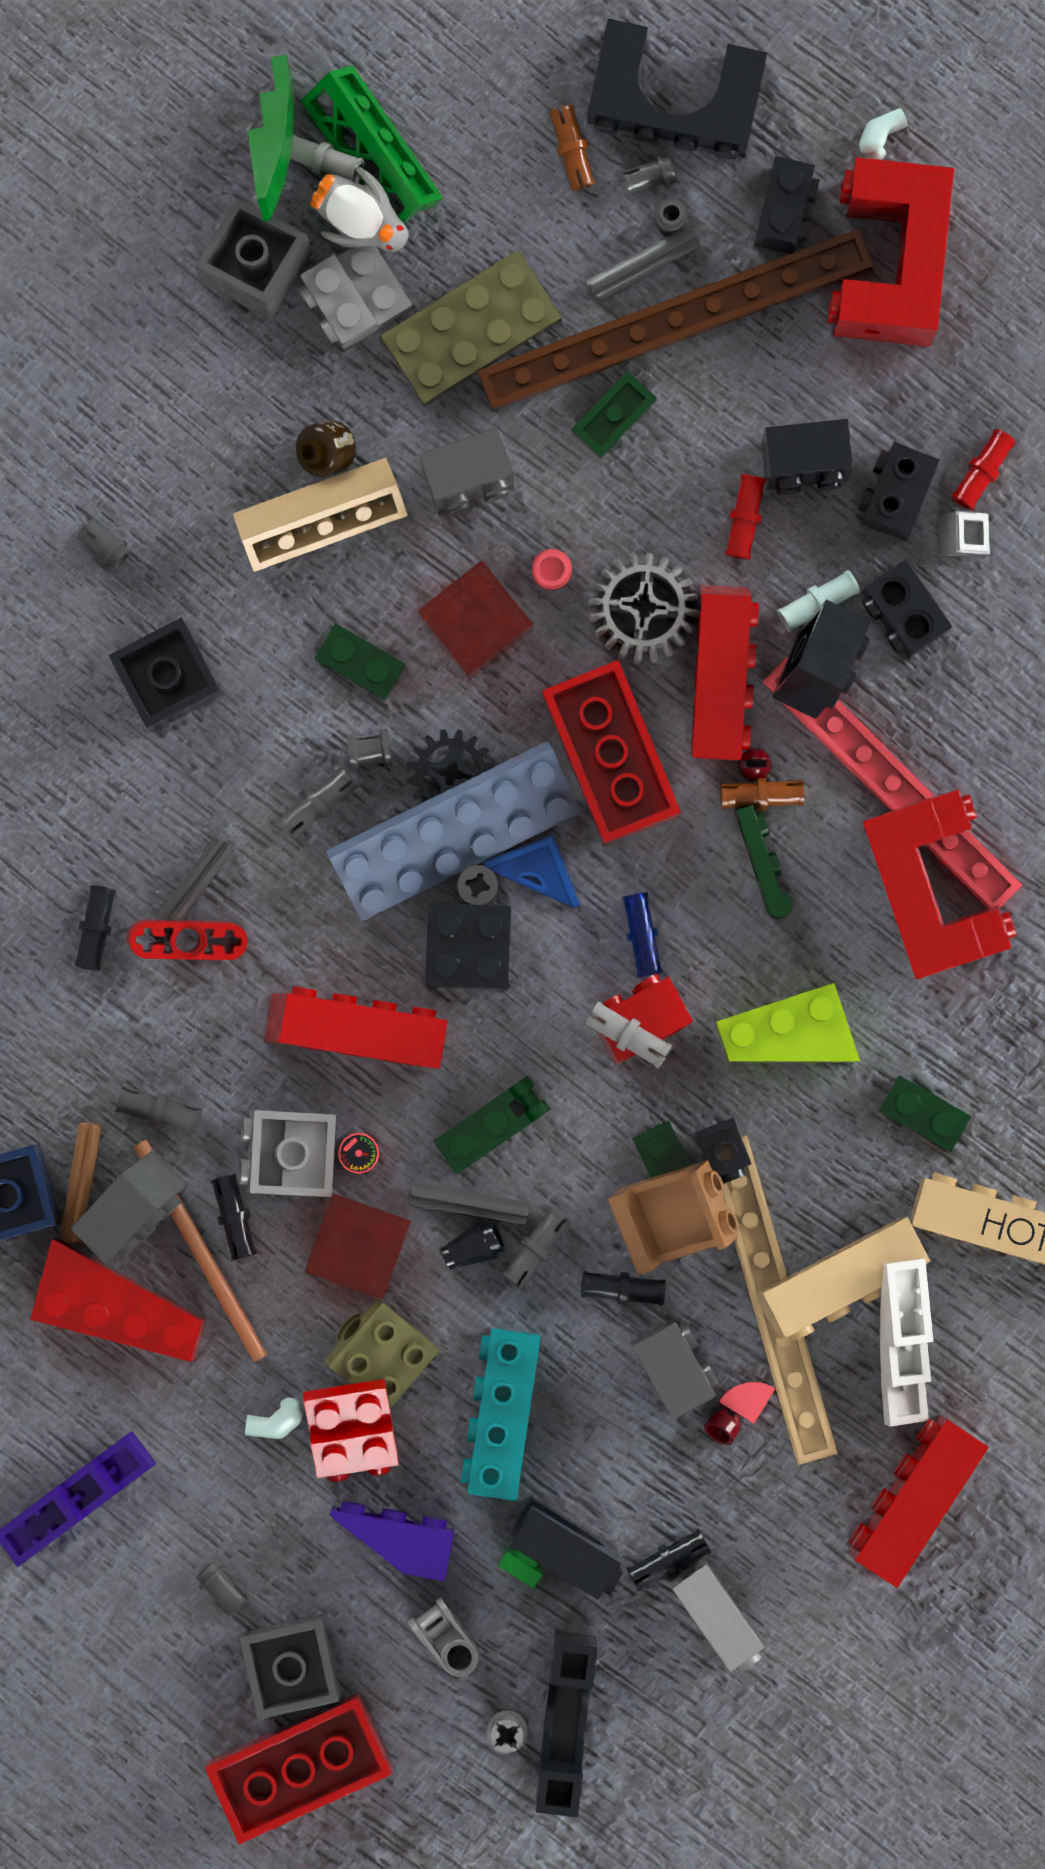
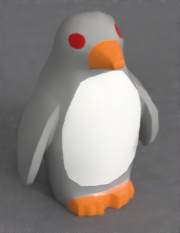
M360 167L355 169L364 180L365 185L332 174L326 175L318 184V190L313 193L310 205L338 231V233L321 231V235L324 238L343 247L376 246L390 252L399 251L404 247L408 240L409 231L392 208L388 195L382 185L370 173Z

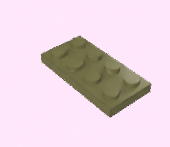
M516 250L380 336L423 406H426L476 375L479 370L487 368L562 321V317L520 251Z

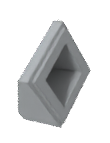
M955 511L940 515L938 517L939 554L941 556L990 554L988 514Z

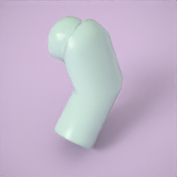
M901 108L872 119L866 124L859 142L860 152L864 153V158L882 160L886 155L883 146L887 136L908 127L906 117Z
M285 1398L280 1403V1409L271 1417L247 1415L245 1435L272 1439L285 1437L302 1420L301 1402L295 1398Z

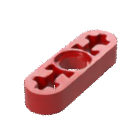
M143 919L133 923L128 929L126 936L127 945L130 950L144 959L234 960L245 952L248 944L245 931L231 921ZM146 928H149L150 933L154 936L166 937L164 928H170L167 935V943L170 950L163 951L165 948L163 942H151L148 949L143 950V945L136 942V937L142 936ZM187 928L195 930L198 935V943L195 948L190 951L180 950L176 945L178 933ZM206 928L210 929L209 935L212 938L225 937L226 930H230L231 934L238 938L237 943L230 945L229 951H225L224 946L219 943H208L210 951L204 952L207 946Z

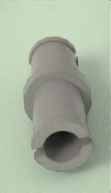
M293 134L291 161L311 167L314 173L321 176L328 173L339 175L356 183L361 180L355 169L357 167L365 169L364 159L336 151L333 145L322 142L319 145Z
M598 1002L591 1012L593 1014L588 1017L585 1025L617 1042L616 1047L623 1052L627 1048L659 1069L666 1058V1054L670 1052L672 1045L641 1028V1022L633 1018L632 1021H629L604 1006L603 1003Z

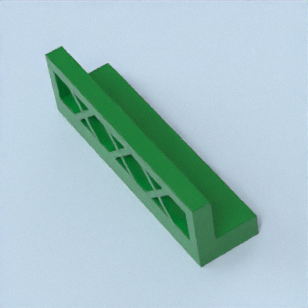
M353 65L328 72L300 100L325 138L333 145L334 150L364 159L365 171L366 159L375 162L379 168V183L384 188L388 198L389 192L397 194L405 206V209L398 215V218L404 224L417 212L434 207L443 198ZM325 92L328 93L334 102L333 116L327 115L317 102V99ZM344 126L351 127L356 134V149L349 148L343 140ZM361 178L358 183L365 185L364 180Z

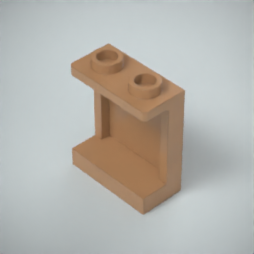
M709 1160L623 1186L608 1198L638 1275L653 1271L660 1263L716 1246L718 1250L727 1248L738 1237L737 1219L733 1211L726 1206L722 1195L723 1185L721 1178L716 1171L712 1170Z

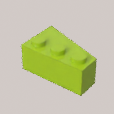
M835 983L714 1023L727 1062H860Z

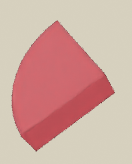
M746 1382L726 1391L719 1399V1402L750 1422L755 1423L776 1388L762 1382Z

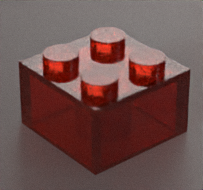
M482 560L417 611L419 619L469 681L533 631V623Z
M332 1193L305 1272L383 1300L412 1220L337 1193Z

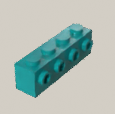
M492 1327L490 1336L482 1335L479 1359L487 1360L485 1376H476L473 1401L481 1402L479 1417H470L467 1442L475 1443L473 1458H464L461 1483L469 1484L467 1494L517 1501L541 1334Z

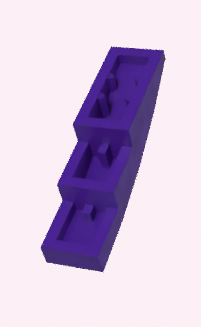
M131 1431L0 1529V1544L16 1566L19 1567L155 1466L156 1462L134 1432Z

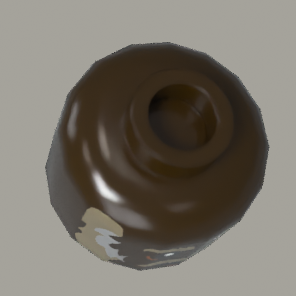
M328 420L306 426L299 433L296 440L298 462L306 472L314 476L323 477L342 472L353 463L356 455L354 436L349 428L339 421Z

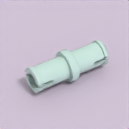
M846 570L840 576L820 587L814 585L808 588L806 595L778 609L777 614L788 632H792L795 628L806 623L826 599L838 605L851 596L859 594L860 588L852 573Z

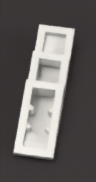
M923 1258L883 1264L880 1308L881 1387L884 1425L890 1427L924 1422L929 1419L925 1382H931L927 1343L933 1342L926 1262Z

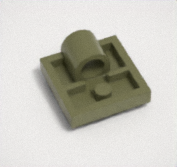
M377 1298L364 1314L354 1313L344 1321L337 1333L338 1345L326 1357L324 1362L350 1384L385 1379L391 1408L437 1355L440 1349Z

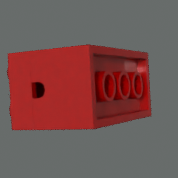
M856 157L852 170L845 169L844 179H842L840 204H847L846 217L902 223L896 285L843 279L840 290L832 291V297L829 300L827 324H834V337L930 347L938 331L955 168Z
M960 788L863 821L916 980L1011 949L1012 943L1010 939L1017 937L1010 912L1001 913L999 905L945 923L943 922L919 847L972 829L970 820L976 819L977 813L970 794L962 796Z

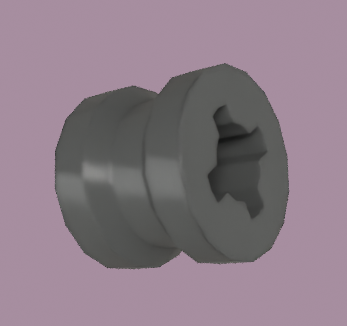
M483 865L467 867L458 878L457 889L459 896L465 904L489 905L494 901L498 893L496 875L491 869Z

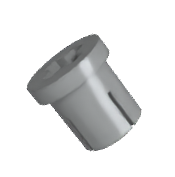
M513 1710L499 1711L490 1718L487 1724V1738L496 1750L503 1753L514 1752L521 1748L527 1739V1723L519 1713ZM498 1725H504L507 1729L512 1726L517 1727L514 1731L515 1741L511 1742L507 1738L500 1741L498 1739L500 1736Z

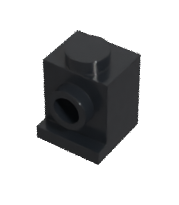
M735 1118L694 1133L704 1160H709L712 1170L721 1176L723 1184L746 1175L744 1167L752 1163ZM728 1144L732 1147L733 1155L729 1160H722L718 1157L717 1149L720 1145Z

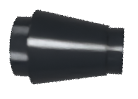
M479 1221L447 1245L441 1247L443 1259L450 1270L456 1267L459 1268L497 1259V1254L505 1251L502 1236L493 1221L485 1224Z

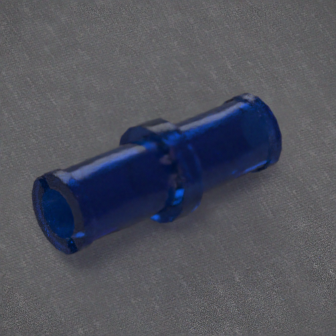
M648 892L623 896L622 901H624L630 932L626 933L627 942L631 941L637 977L663 973L655 937L659 936L658 927H653Z

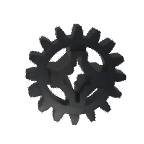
M445 729L440 730V740L436 742L429 735L425 736L424 739L428 747L423 750L415 746L413 751L419 759L417 762H407L406 765L410 769L415 770V776L406 779L407 784H417L419 788L412 797L418 799L424 796L427 800L435 797L427 789L423 775L434 778L439 786V795L494 768V763H484L483 757L489 752V749L486 747L477 750L474 747L478 739L475 735L469 738L467 742L463 741V733L459 729H457L453 738H448ZM448 746L444 758L436 763L426 761L433 751L440 747ZM463 749L474 758L478 772L469 770L463 762ZM450 761L456 763V770L461 771L462 774L469 775L470 778L453 779L452 784L447 785L445 784L446 778L437 772H433L431 769L448 767Z

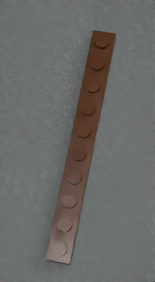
M858 228L478 371V376L493 412L843 281V279L873 269V263Z

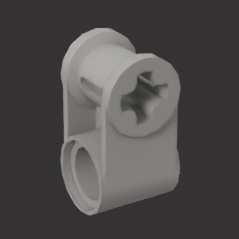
M439 1596L435 1599L436 1604L417 1619L410 1618L408 1624L446 1672L455 1677H464L476 1668L480 1658L479 1649L464 1629L462 1622L442 1596ZM439 1617H442V1618H443V1620H441L438 1624H436V1625H435L434 1627H432L431 1629H428V1628H427L430 1624H432L434 1621H436ZM462 1645L468 1648L472 1654L471 1663L463 1668L454 1666L449 1659V1651L452 1647Z

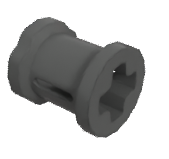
M387 729L381 730L379 735L355 738L353 734L347 735L352 771H358L359 766L378 763L393 766Z

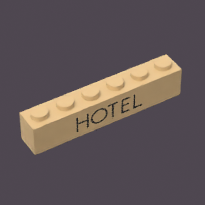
M933 1172L932 1180L921 1178L910 1217L913 1227L1045 1265V1212L1035 1210L1036 1201L1013 1195L1011 1202L995 1198L997 1190L973 1184L971 1191L955 1187L957 1183L956 1178Z

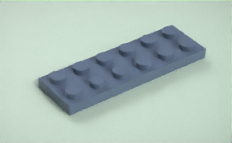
M546 741L326 852L362 922L463 872L467 867L477 865L582 812L551 745Z

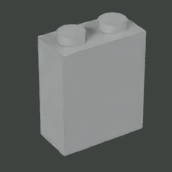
M703 1557L669 1580L672 1590L730 1672L737 1667L743 1672L762 1658L759 1652L765 1647L761 1639Z

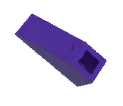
M342 1501L340 1508L332 1507L330 1516L403 1574L445 1581L455 1529L447 1527L448 1520L423 1516L422 1522L406 1520V1512L384 1508L381 1515L365 1512L366 1505Z

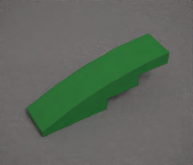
M287 54L271 57L275 91L259 93L264 127L248 130L256 196L263 221L271 220L285 183L292 152L295 106L293 77Z

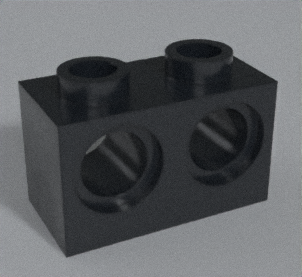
M906 559L870 583L862 592L866 599L861 602L866 612L874 621L880 619L889 631L885 634L888 643L898 655L904 652L908 660L948 633L953 627ZM889 585L899 588L903 595L902 602L898 605L887 604L881 596L882 588ZM910 619L922 621L926 627V635L920 639L911 638L905 631V622Z

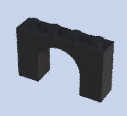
M608 19L588 108L587 123L593 124L594 129L602 133L617 134L618 130L634 133V138L644 142L654 143L659 138L673 141V146L682 150L696 151L697 147L711 149L715 156L725 159H736L737 155L745 157L768 52L728 44L719 86L711 101L702 109L690 114H669L657 109L647 100L639 83V72L648 27Z
M534 1496L531 1497L511 1530V1535L514 1536L510 1542L511 1547L597 1600L603 1591L610 1595L623 1574L621 1572L622 1568H620L621 1564L617 1547Z
M555 1631L536 1789V1813L578 1817L583 1778L582 1763L590 1691L593 1690L598 1649L596 1636Z

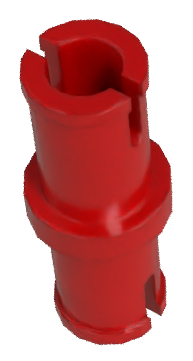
M994 429L978 457H972L968 463L969 471L956 491L951 495V499L962 508L973 511L975 504L990 482L994 483L1000 475L997 470L1011 448L1015 446L1016 441L1006 432Z
M741 474L735 510H730L729 519H732V525L725 555L751 560L756 524H761L762 516L759 515V509L766 479Z

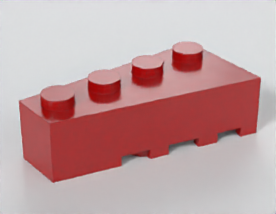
M699 585L701 612L697 623L698 654L696 655L695 662L696 695H694L692 758L741 760L742 749L750 750L751 725H744L745 709H752L754 685L746 684L747 668H755L756 644L749 643L750 627H757L759 603L751 602L752 596L748 587Z
M295 986L292 987L291 994L272 993L264 1042L296 1045L299 1048L332 1051L343 1055L362 1058L369 1057L380 1061L440 1069L448 1020L436 1018L437 1010L412 1007L411 1014L397 1012L396 1003L373 1000L372 1007L356 1005L357 997L333 993L332 1000L316 998L317 990Z
M55 1238L51 1240L30 1320L189 1362L195 1360L205 1319L160 1294L149 1290L133 1279L120 1274L69 1244L60 1241V1239Z

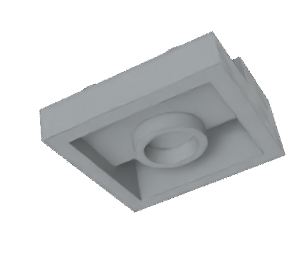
M376 246L352 247L337 257L335 254L300 275L303 286L299 287L298 291L310 310L314 307L318 308L324 318L319 323L322 331L331 344L338 341L343 350L413 309L410 300Z
M250 1110V1117L242 1118L240 1132L241 1143H248L247 1160L240 1159L238 1168L239 1184H246L245 1193L332 1197L336 1115Z

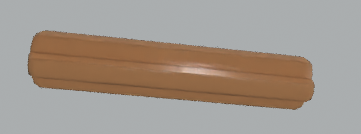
M82 1122L78 1125L59 1237L60 1241L65 1243L80 1244L82 1242L70 1228L88 1210L101 1134V1127L98 1124Z

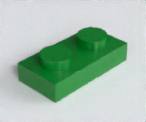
M509 1545L506 1546L499 1557L498 1567L533 1589L543 1575L541 1565Z

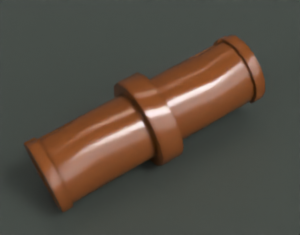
M566 105L561 107L565 123L562 112L558 108L551 110L549 116L552 119L559 144L556 148L557 155L563 158L570 182V189L573 192L583 190L582 182L584 186L586 185L589 188L596 185V181L593 178L586 150L589 148L587 139H582L574 105Z
M758 778L756 783L720 784L722 810L727 808H745L752 805L753 807H758L759 811H767L769 806H804L803 779H798V781L766 782V778Z

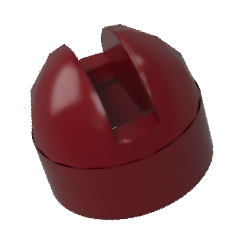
M758 748L745 751L738 763L739 772L742 777L751 782H757L758 778H766L772 767L770 756L764 750ZM766 760V767L745 768V761Z
M727 1408L715 1411L704 1425L706 1433L713 1440L723 1445H731L741 1429L739 1416L737 1414L733 1417L728 1414L729 1409Z

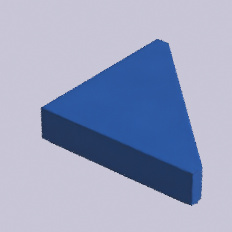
M553 835L482 862L483 866L491 869L495 874L574 909L580 907Z

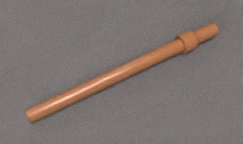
M147 1139L133 1147L139 1160L150 1151H153ZM181 1201L180 1205L170 1215L253 1363L268 1354Z

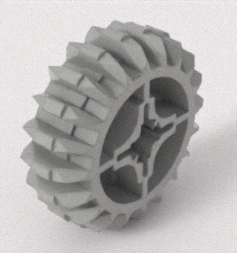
M635 553L630 554L629 563L631 567L627 569L620 559L615 560L614 566L618 574L615 576L610 570L604 569L601 572V576L608 585L595 582L592 587L593 591L602 595V598H590L588 603L589 607L601 609V612L593 613L589 616L590 623L603 622L604 624L595 631L594 635L596 638H602L609 634L611 638L606 642L604 648L610 651L617 643L620 644L622 647L618 658L621 660L626 658L629 649L635 651V664H640L642 652L648 651L651 663H656L658 661L657 649L660 648L667 658L672 657L673 650L669 643L672 641L678 647L683 648L686 645V641L679 632L693 634L695 627L686 622L685 619H697L699 615L698 610L686 607V605L698 601V595L695 593L684 595V591L692 586V580L688 578L678 583L676 579L681 575L683 569L680 566H676L670 574L665 570L669 559L666 557L661 559L659 567L652 566V553L646 554L645 565H638L637 555ZM641 577L639 591L635 595L621 597V599L611 598L621 584L632 578ZM653 579L662 582L671 590L677 606L669 605V602L660 601L655 597L652 588ZM646 589L648 606L655 608V612L653 614L648 612V616L644 619L643 628H641L639 611L633 609L632 605L635 603L639 606V601L643 598V592ZM610 611L619 612V615L628 616L633 621L635 627L634 639L626 636L616 627L611 618ZM676 618L673 626L665 634L652 640H646L648 626L653 621Z

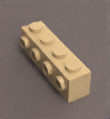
M387 458L233 513L236 526L254 572L408 516Z
M903 1217L884 1225L755 1294L778 1338L790 1336L794 1342L814 1332L813 1323L825 1317L828 1322H832L851 1312L849 1304L861 1298L864 1303L879 1298L882 1290L883 1264L921 1258L925 1259L927 1264L930 1262V1259L909 1218Z

